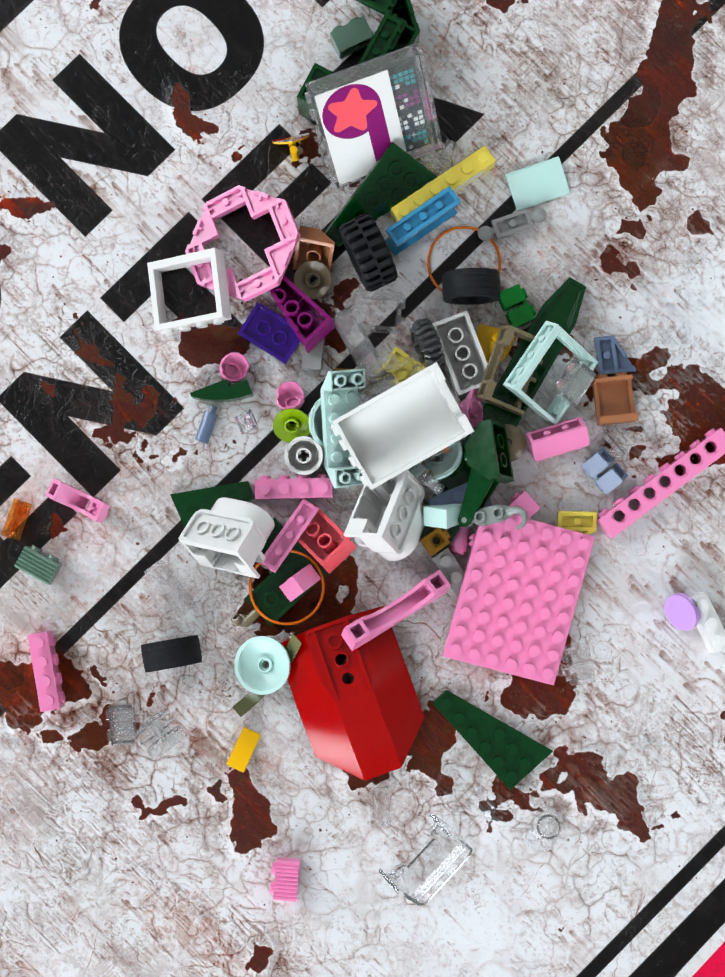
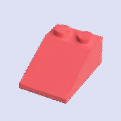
M320 509L298 540V543L329 574L357 548L349 537H345L344 532Z

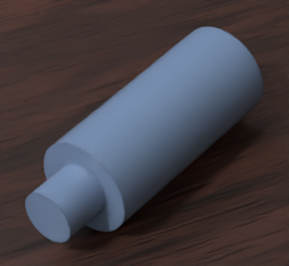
M210 405L208 411H204L195 440L208 444L218 416L215 414L216 406Z

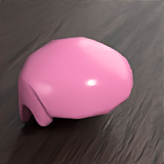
M231 352L220 362V375L230 383H238L247 375L249 362L239 352Z
M288 381L277 388L276 402L281 410L289 408L299 410L305 401V394L297 382Z

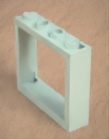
M545 321L503 385L544 421L557 425L593 372L598 361L558 324ZM557 338L580 361L545 411L521 389Z

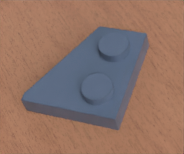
M614 335L594 338L596 360L598 361V375L636 371V367L631 364L626 352L619 346V342Z

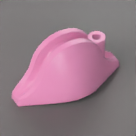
M472 389L465 400L458 403L461 412L466 415L474 430L479 422L483 421L481 401L476 398L477 389Z

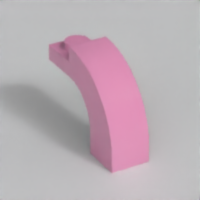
M53 478L45 494L50 499L66 505L101 524L107 517L110 508L107 503Z

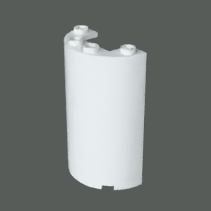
M437 362L332 421L333 424L330 427L336 436L340 435L341 440H339V443L343 450L348 449L351 455L348 459L353 468L357 466L362 476L359 478L364 487L369 486L372 490L474 432L468 418L461 412L444 381L446 378Z

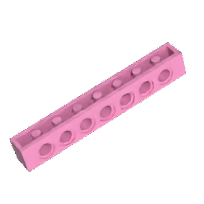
M712 428L704 434L706 438L702 441L698 439L690 444V450L686 453L684 451L678 453L674 457V462L671 464L667 462L659 468L660 472L654 476L652 473L643 480L645 483L642 486H634L628 491L630 495L626 498L622 496L613 502L615 506L610 510L605 508L598 513L597 523L608 538L615 537L725 454V432L723 429L715 430ZM707 443L713 446L711 453L706 450ZM692 454L697 456V464L691 462L690 457ZM677 465L681 466L683 469V473L681 476L677 475L675 472V467ZM661 477L667 479L668 484L666 487L661 486ZM646 488L652 490L653 495L650 499L644 494ZM632 499L637 502L635 510L629 507V502ZM616 511L622 514V519L619 522L614 519Z

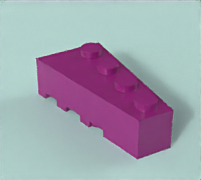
M283 276L279 286L268 291L307 353L335 328L332 317L286 276Z

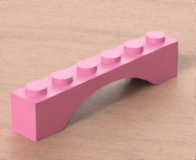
M438 570L423 579L394 602L344 627L341 636L349 648L354 651L445 595L451 584L443 573Z

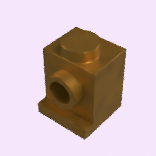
M436 528L421 539L420 542L429 555L433 556L451 543L448 540L451 536L446 529ZM434 537H438L440 539L439 544L433 543L432 540Z

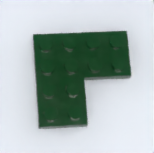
M275 517L273 518L274 529L261 551L263 554L266 553L283 528ZM298 542L292 548V550L300 551L312 558ZM290 552L276 573L272 571L252 591L254 602L264 615L277 621L312 588L310 587L290 602L279 587L308 564H311L320 576L317 568L310 560L300 554ZM316 562L324 577L327 572ZM248 594L245 597V599L254 608L250 596ZM263 618L270 626L274 624Z

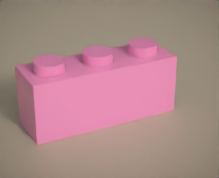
M581 417L526 433L529 452L535 462L590 445L587 426Z

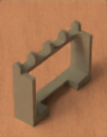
M502 325L476 398L524 417L525 411L521 410L523 402L518 397L514 406L492 397L497 384L494 378L505 347L510 346L513 336H517L530 343L535 336L512 325ZM531 374L521 390L526 394L529 383H536L537 379L532 377Z

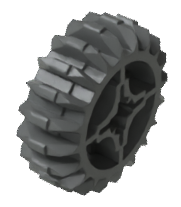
M424 318L411 323L409 330L412 345L422 365L425 368L435 362L439 366L443 365L445 362L444 350L432 322Z

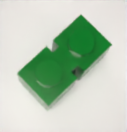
M519 284L500 292V299L498 300L503 312L521 304V306L508 311L505 315L509 325L516 328L533 322L535 319L534 315H536L534 307L526 301V298H528L524 287L521 288Z

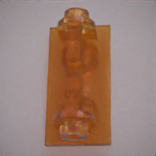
M13 499L2 535L17 540L21 539L32 504Z

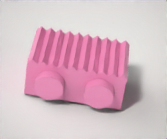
M277 857L276 862L272 863V874H275V881L270 884V894H273V900L297 901L300 870L299 858Z

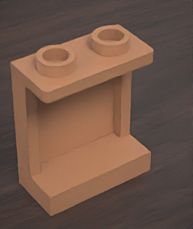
M627 372L616 373L614 377L602 374L597 375V379L592 381L597 426L630 423L639 420L638 412L635 413L631 383L633 374L627 375Z

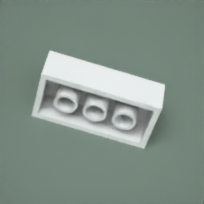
M464 311L432 323L442 343L445 355L444 366L456 397L465 396L472 389L479 390L488 363L468 312Z

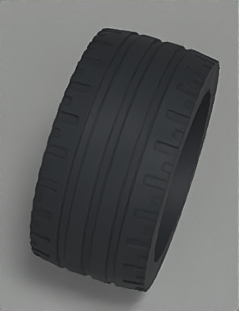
M461 268L443 273L442 293L445 303L477 305L492 303L500 299V275L498 270L491 268Z
M198 635L141 645L145 672L171 669L202 662Z

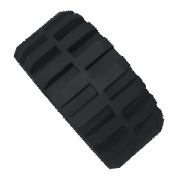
M364 213L341 224L339 227L341 238L365 289L373 292L396 281L398 278L396 266L385 239L370 214Z

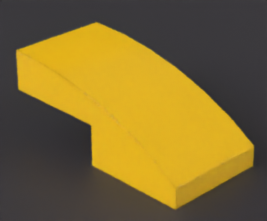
M243 727L226 765L244 773L261 735Z

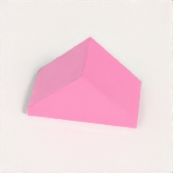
M308 564L279 587L289 601L292 602L321 580V577L312 565Z

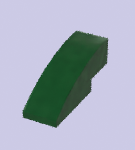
M225 379L191 392L190 395L193 399L201 401L231 402L252 397L253 393L247 379L229 386L228 381Z

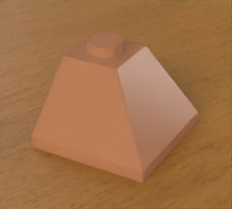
M301 225L299 229L300 238L295 247L293 270H297L301 264L307 261H318L326 265L331 273L335 242L320 229Z

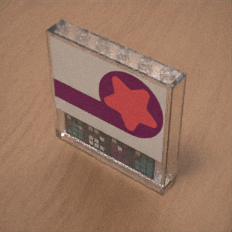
M418 43L305 84L307 92L304 95L307 103L312 106L309 112L312 120H316L314 129L317 137H321L318 143L321 151L325 152L326 155L323 156L326 168H330L327 174L330 182H334L337 189L363 180L391 142H394L416 160L444 150L425 56Z

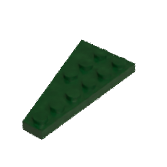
M391 142L324 233L335 242V245L340 247L344 244L339 232L341 224L364 213L370 214L376 220L388 213L392 207L415 191L421 189L431 180L433 181L437 176L394 142Z
M445 690L432 702L510 790L553 752L548 747L448 690Z

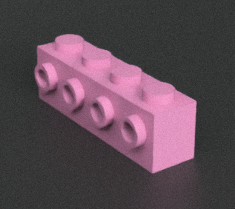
M319 474L317 478H309V475H298V479H290L289 475L278 476V479H271V476H259V480H255L256 500L333 498V484L330 478H328V474Z
M52 630L28 635L40 712L60 709L65 706L66 698L61 687L62 675L58 669L59 657L55 652V636L52 634Z

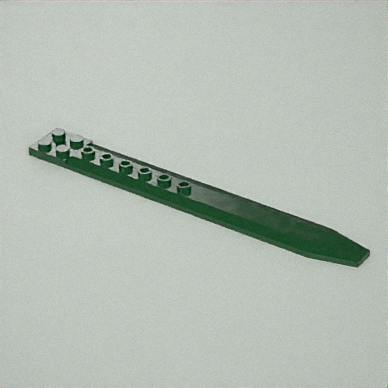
M569 277L542 305L527 333L536 336L545 321L558 324L570 335L577 322L586 286ZM557 338L541 359L543 361L542 365H537L532 374V377L537 379L536 383L530 382L526 391V395L530 396L531 399L534 398L563 347V344ZM523 339L495 387L492 395L493 398L512 406L515 405L517 396L508 390L503 383L530 345V342ZM487 402L483 408V421L491 419L502 424H510L517 427L522 419L518 415ZM522 403L521 410L526 412L528 406ZM471 434L466 437L462 444L463 456L460 465L451 475L442 479L432 497L468 482L471 467L465 461L464 452L465 444ZM456 525L454 527L446 529V531L451 536V538L448 539L450 542L455 536L460 525ZM424 526L419 542L432 532L430 526ZM434 537L432 541L434 544H439L440 539Z

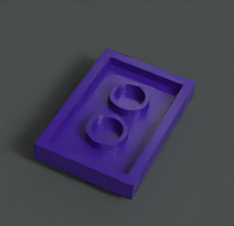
M257 302L237 333L285 365L300 344L299 339L286 319Z

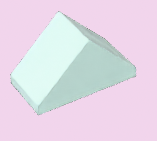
M462 504L423 506L424 526L448 529L459 525L458 517Z

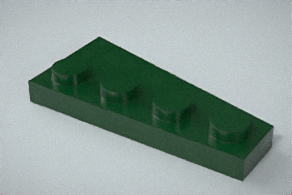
M249 481L170 494L184 528L196 511L200 509L211 510L219 498L226 497L247 502L255 499Z

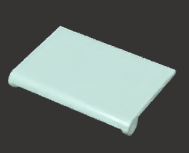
M559 156L505 174V179L508 182L517 211L570 193Z

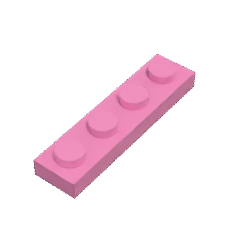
M303 498L264 554L266 559L261 564L276 573L319 509Z

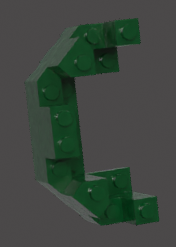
M355 0L383 14L384 17L350 80L314 63L297 95L299 115L316 123L320 115L314 96L385 70L391 73L409 66L410 58L419 43L420 29L414 15L411 0Z

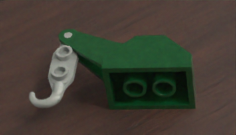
M491 419L481 421L465 444L464 458L471 467L458 517V524L466 528H470L474 523L479 526H487L504 522L512 515L520 514L522 522L516 526V529L519 530L528 521L527 512L523 508L500 504L484 507L498 484L514 482L506 425Z

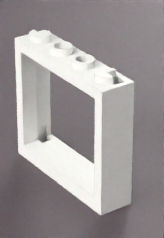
M211 248L147 263L155 331L163 332V335L174 334L176 330L186 332L190 331L191 327L206 328L208 324L221 325L225 320L232 319L224 251ZM211 262L217 312L167 322L161 273Z

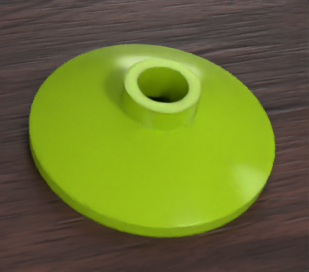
M284 409L275 416L273 431L279 439L290 443L297 437L309 435V417L298 409Z

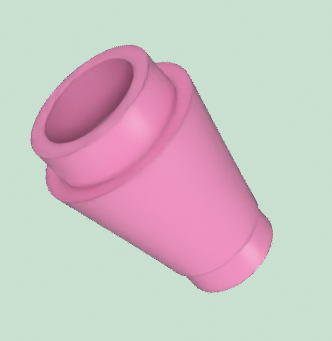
M459 527L448 546L452 554L463 556L467 552L469 529Z

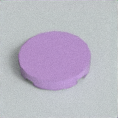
M679 592L669 596L664 605L665 614L669 622L677 629L683 631L693 629L700 621L698 606H695L693 603L695 601L685 593Z

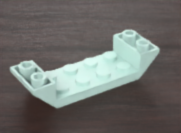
M364 368L328 371L320 390L324 467L334 488L363 485L359 478L362 476L357 466L353 468L348 459L351 456L348 449L343 450L339 443V440H341L340 435L336 436L330 426L333 424V420L359 406L358 389L366 388Z

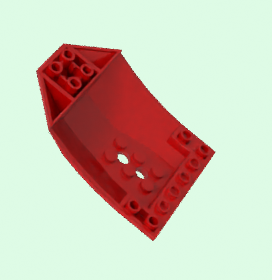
M384 606L345 616L297 635L296 638L302 644L291 663L290 674L287 679L315 757L364 781L402 768L425 718L392 627L354 651L349 648L341 636L344 627L361 617L382 609ZM290 639L282 642L281 644L286 648ZM345 655L347 662L344 665H338L336 663L337 656ZM351 673L354 676L351 684L343 682L344 674Z

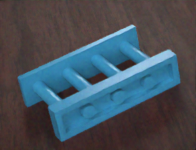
M447 187L387 228L385 232L389 237L385 239V242L394 255L397 256L458 213L455 207L461 201L451 187Z

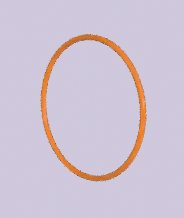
M472 226L453 227L441 233L432 243L427 256V270L433 284L441 292L442 288L435 282L430 270V255L434 245L443 235L456 229L478 231V228ZM491 238L490 241L493 243V245H494V247H495V249H496V251H497L498 261H499V263H498V271H499V274H500V271H501V255H500V251H499V249H498V246L496 245L495 241Z
M291 550L290 552L300 554L310 560L317 568L322 582L320 600L315 609L305 618L289 623L278 622L268 618L259 610L252 596L253 577L249 579V596L254 608L263 618L274 624L295 625L304 622L318 610L324 597L325 583L319 566L311 557L297 550ZM257 563L254 568L257 569L261 563Z

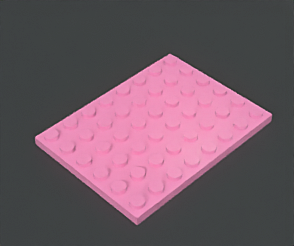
M512 515L501 523L487 526L478 525L442 656L554 685L595 537L528 519L526 525L517 530L516 526L522 522V517Z

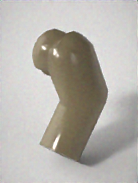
M255 609L248 615L235 613L232 615L231 621L235 626L249 627L260 614Z

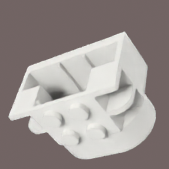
M409 470L400 473L372 490L369 486H363L344 536L355 537V541L359 546L369 547L373 552H378L388 561H398L406 558L416 548L424 528L423 486Z
M222 497L216 500L211 510L200 509L196 511L178 539L202 566L259 579L260 574L253 565L255 562L263 563L266 557L261 551L275 524L272 517L259 506L247 501Z

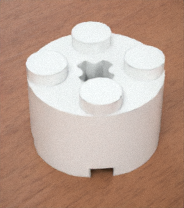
M307 436L293 439L287 445L284 452L286 465L296 475H313L321 468L324 457L321 446L314 439ZM302 452H306V455H309L306 461L299 458Z

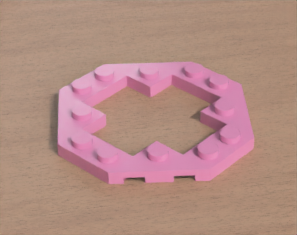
M238 185L205 203L203 215L197 221L192 233L194 236L191 243L187 245L185 253L189 254L206 250L204 245L221 237L215 221L247 205L249 213L254 220L270 212L281 240L264 249L270 267L238 282L231 267L226 269L229 296L247 302L280 285L300 238V232L286 200L271 197L268 194L256 190L252 191ZM211 262L191 266L197 284L214 291Z

